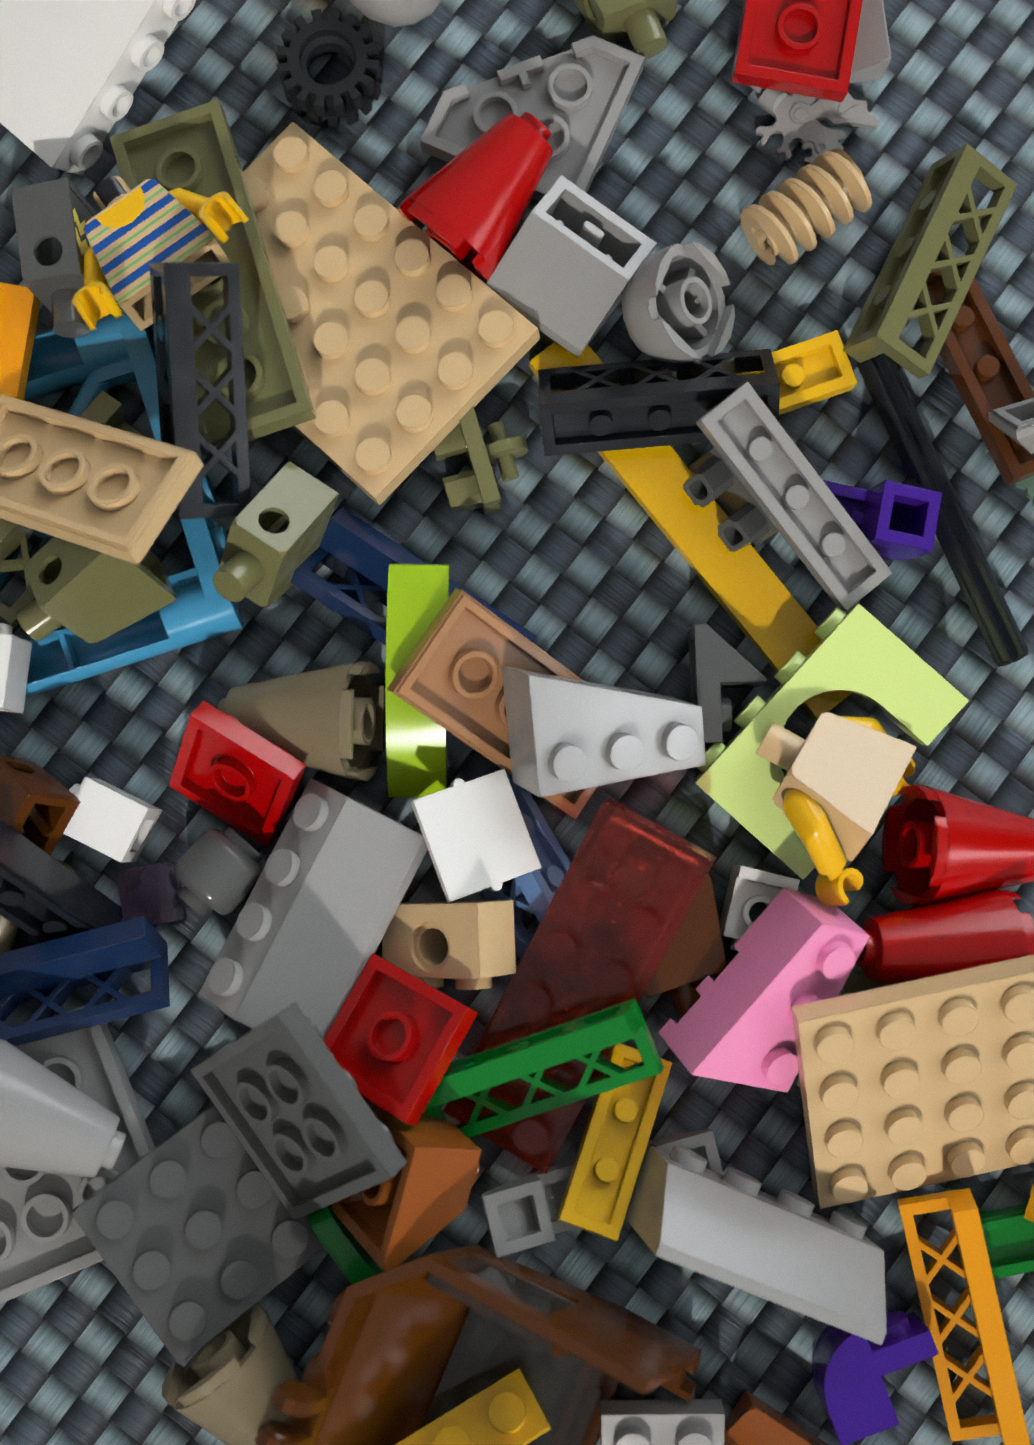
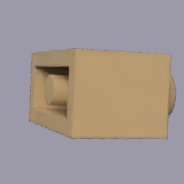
M513 900L452 901L449 903L447 901H418L400 903L382 938V958L434 988L444 986L443 978L455 979L457 990L492 988V977L516 974Z

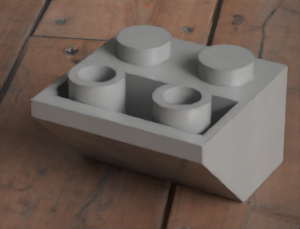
M561 175L530 212L486 285L534 324L538 330L576 357H579L621 302L623 291L644 258L652 253L657 243Z

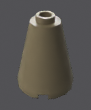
M358 661L235 686L229 690L226 698H222L218 704V710L232 715L242 725L274 745L285 748L292 756L305 763L306 767L353 781H368L375 775L378 766L368 765L372 751H383L386 736L385 688L381 685H373L370 674L380 673L377 665L372 662Z
M256 1303L253 1306L252 1312L248 1309L200 1348L185 1367L179 1366L175 1360L162 1384V1397L173 1409L226 1445H257L255 1444V1438L263 1423L266 1424L273 1419L285 1422L289 1415L280 1412L272 1404L271 1399L277 1385L279 1386V1384L289 1380L301 1382L267 1312L259 1303Z

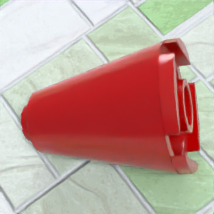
M524 112L521 117L508 113L405 197L397 207L400 215L408 221H412L419 228L424 223L428 227L425 230L426 235L486 284L509 248L553 155V150L547 142L551 137L550 131L541 121L528 112Z
M925 785L902 787L898 794L906 796L901 805L889 806L882 834V861L884 871L895 872L899 887H890L893 895L903 904L927 905L993 889H1002L1034 882V819Z
M999 889L870 917L865 920L861 928L870 937L855 964L858 967H862L868 979L894 985L1034 954V921L1030 912L1018 911L1013 900L1022 898L1016 892Z

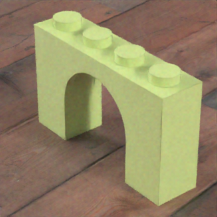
M859 603L853 605L847 612L837 606L814 631L821 639L820 642L806 657L797 650L774 675V678L781 683L780 686L766 701L759 695H756L734 719V722L741 727L726 745L722 742L713 743L705 750L706 765L697 767L701 772L694 779L695 784L802 880L810 874L815 865L804 843L784 812L775 805L772 799L785 777L781 767L756 754L772 723L774 722L784 728L789 716L807 699L827 691L844 690L864 697L916 743L928 746L969 702L964 695Z

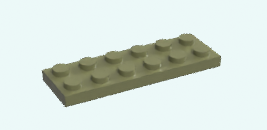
M217 99L111 136L110 141L120 176L131 190L146 179H155L167 191L182 188L208 198L224 191L230 194L249 219L245 224L243 222L233 224L226 231L229 239L224 244H221L216 238L231 263H239L248 441L316 419L315 410L226 114L219 100ZM219 276L191 296V304L208 321L224 304L222 276ZM192 319L194 338L202 327ZM224 319L217 329L226 337ZM209 336L194 353L195 369L210 384H213L227 368V354ZM196 383L198 401L206 391ZM227 384L220 393L229 401ZM213 399L198 416L199 433L216 447L231 428L230 414ZM200 446V452L204 456L209 455V453Z

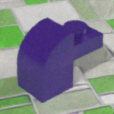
M823 480L883 560L914 559L933 551L942 498L941 492L884 480L869 490Z
M901 1311L887 1313V1333L882 1345L829 1324L821 1333L813 1353V1380L828 1422L841 1445L850 1444L899 1425L881 1376L939 1354L930 1330L915 1312L909 1314Z

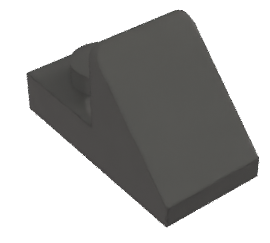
M706 623L694 624L688 631L690 703L702 706L705 746H710L713 743L723 742V732H730L732 728L730 697H721V688L760 687L767 682V679Z

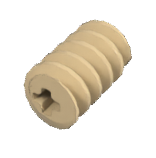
M835 148L832 151L818 155L813 165L809 164L801 167L797 171L795 178L791 177L780 182L776 191H770L762 195L758 205L752 204L745 207L740 214L741 226L746 239L761 261L768 265H774L776 262L775 256L779 255L787 264H794L798 261L799 257L795 242L804 250L812 251L817 245L814 230L823 238L832 237L836 230L833 218L841 225L850 224L854 218L853 208L859 212L868 211L872 206V198L860 168L845 151Z

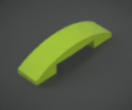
M389 564L385 671L388 797L421 798L447 789V731L391 693L387 688L449 598L448 564Z

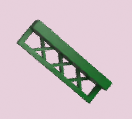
M636 998L451 1062L424 1113L447 1121L441 1107L442 1104L462 1097L476 1102L469 1121L455 1125L469 1138L660 1074L664 1067ZM634 1038L643 1061L623 1068L600 1057V1054L604 1048ZM572 1059H577L587 1064L580 1083L569 1087L544 1076L547 1068ZM594 1068L605 1073L590 1079ZM517 1078L531 1084L524 1102L513 1106L490 1095L492 1087ZM538 1088L549 1092L535 1098ZM484 1107L494 1111L481 1116Z

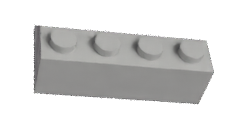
M310 778L278 842L267 859L266 865L251 894L239 913L224 946L211 967L199 994L232 1019L252 1029L296 1002L304 1015L316 1024L320 1031L321 1039L324 1040L372 953L375 954L428 850L423 835L358 800Z
M674 1145L670 1154L650 1146L638 1174L625 1219L655 1256L882 1345L887 1333L884 1251L865 1236L867 1230L865 1224L834 1210L830 1219L813 1212L815 1205L812 1202L784 1189L780 1190L778 1197L760 1191L762 1185L760 1181L737 1169L728 1167L725 1175L711 1171L706 1168L708 1161L686 1148Z

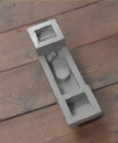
M711 1129L651 1139L648 1141L641 1164L642 1167L650 1146L671 1154L673 1146L677 1145L702 1156L708 1161L707 1169L724 1175L714 1133ZM575 1159L523 1176L481 1194L493 1250L497 1258L556 1241L554 1234L576 1228L556 1220Z

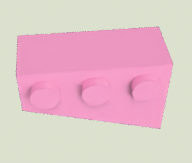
M783 888L734 944V947L739 952L715 980L707 975L695 989L701 995L700 998L678 1023L670 1018L658 1033L691 1075L788 1093L799 1072L791 1007L838 997L870 936L837 906H827L821 903L817 896Z

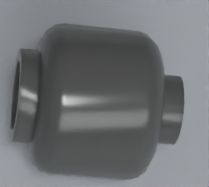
M230 826L224 832L214 828L208 829L177 861L175 873L184 885L176 893L185 903L202 916L210 908L219 914L231 915L251 894L262 872L259 863L264 856Z

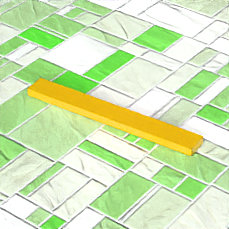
M553 342L529 361V368L538 378V370L604 363L589 345H587L579 357H576L557 342ZM578 388L555 389V390H551V392H555V391H566V390H576V389H578ZM670 445L598 452L776 673L797 650L806 657L820 642L821 639L814 633L818 626L750 544L735 552L729 551L718 536L717 527L728 518L727 514L715 500L705 507L693 503L683 489V484L692 474V471ZM844 690L823 692L807 699L801 705L816 721L821 713L829 712L852 692Z

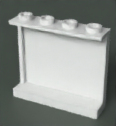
M0 0V123L51 168L82 176L85 170L93 166L101 156L103 141L115 122L123 118L131 108L133 93L146 72L152 70L159 63L164 53L166 40L178 21L183 20L191 12L196 0Z

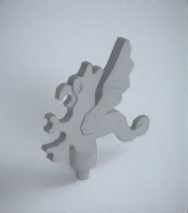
M750 86L760 95L757 103L775 119V123L771 126L757 127L755 136L760 135L762 137L760 146L764 147L771 136L781 134L782 143L775 154L777 156L784 155L785 161H789L792 157L789 144L795 140L803 144L801 147L803 151L811 150V156L805 157L803 161L808 165H813L816 157L821 153L832 151L835 148L844 149L838 141H843L846 136L845 132L824 127L819 121H825L832 127L854 126L875 130L879 125L876 116L868 112L866 101L856 100L849 93L842 102L820 98L816 101L817 98L798 94L789 95L787 92Z

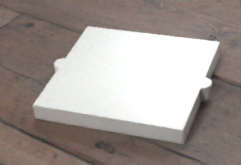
M505 769L467 782L458 778L451 783L450 788L411 802L448 903L487 888L491 892H496L502 888L503 882L542 868Z

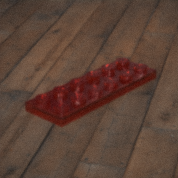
M610 798L605 799L516 969V974L513 975L472 1055L636 998L639 1004L717 857ZM616 1045L604 1048L600 1057L609 1060ZM572 1059L547 1068L544 1076L569 1087L580 1083L587 1064L577 1059ZM594 1068L590 1079L600 1076L602 1072ZM517 1078L492 1087L490 1095L513 1106L524 1102L531 1084ZM538 1088L535 1098L549 1092ZM462 1097L448 1102L443 1112L463 1123L469 1121L476 1102ZM588 1098L481 1133L480 1135L547 1174ZM484 1107L481 1116L494 1111Z

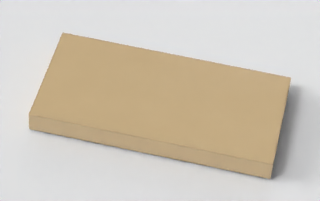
M2 394L0 396V518L139 565L204 465L197 453Z

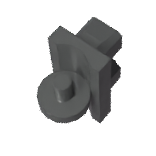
M715 447L688 467L692 474L683 484V489L693 503L705 507L715 500L728 516L717 527L718 536L729 551L735 552L750 544L754 548L779 532Z

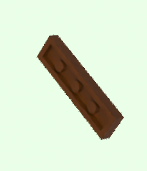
M931 272L926 280L931 304L934 306L943 303L946 291L941 272ZM974 277L942 346L940 355L1008 487L1034 476V453H1029L988 421V413L997 408L1034 398V392Z

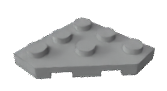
M592 35L573 42L570 50L543 60L538 55L497 71V77L467 88L466 84L463 83L444 90L420 140L421 151L448 163L508 113L521 117L524 112H528L541 121L550 131L551 137L547 142L553 150V155L532 199L540 201L561 175L587 193L641 75L645 57Z

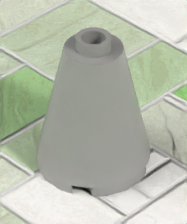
M0 1038V1166L95 1178L100 1166L112 1170L127 1135L116 1130L120 1117L8 1041Z

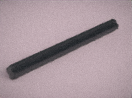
M883 353L862 363L858 362L857 367L912 485L942 493L935 535L995 663L1000 667L1023 659L1028 655L1029 649L894 361Z

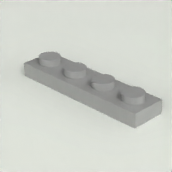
M748 381L739 386L695 422L836 606L847 611L893 573Z

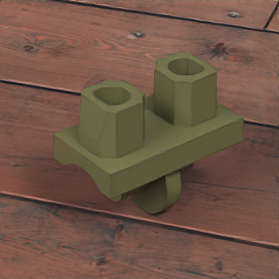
M473 406L459 420L460 423L433 451L437 461L465 453L468 456L471 470L442 478L451 512L468 511L483 507L484 514L487 516L501 512L499 503L501 497L491 466H499L504 482L515 480L519 477L515 460L527 454L529 448L524 437L508 438L503 421L494 422L487 426L492 443L485 446Z

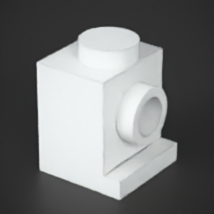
M733 865L719 923L721 935L732 938L730 949L738 951L734 944L753 924L749 917V910L753 904L763 902L768 906L783 888L797 891L800 880L741 865Z

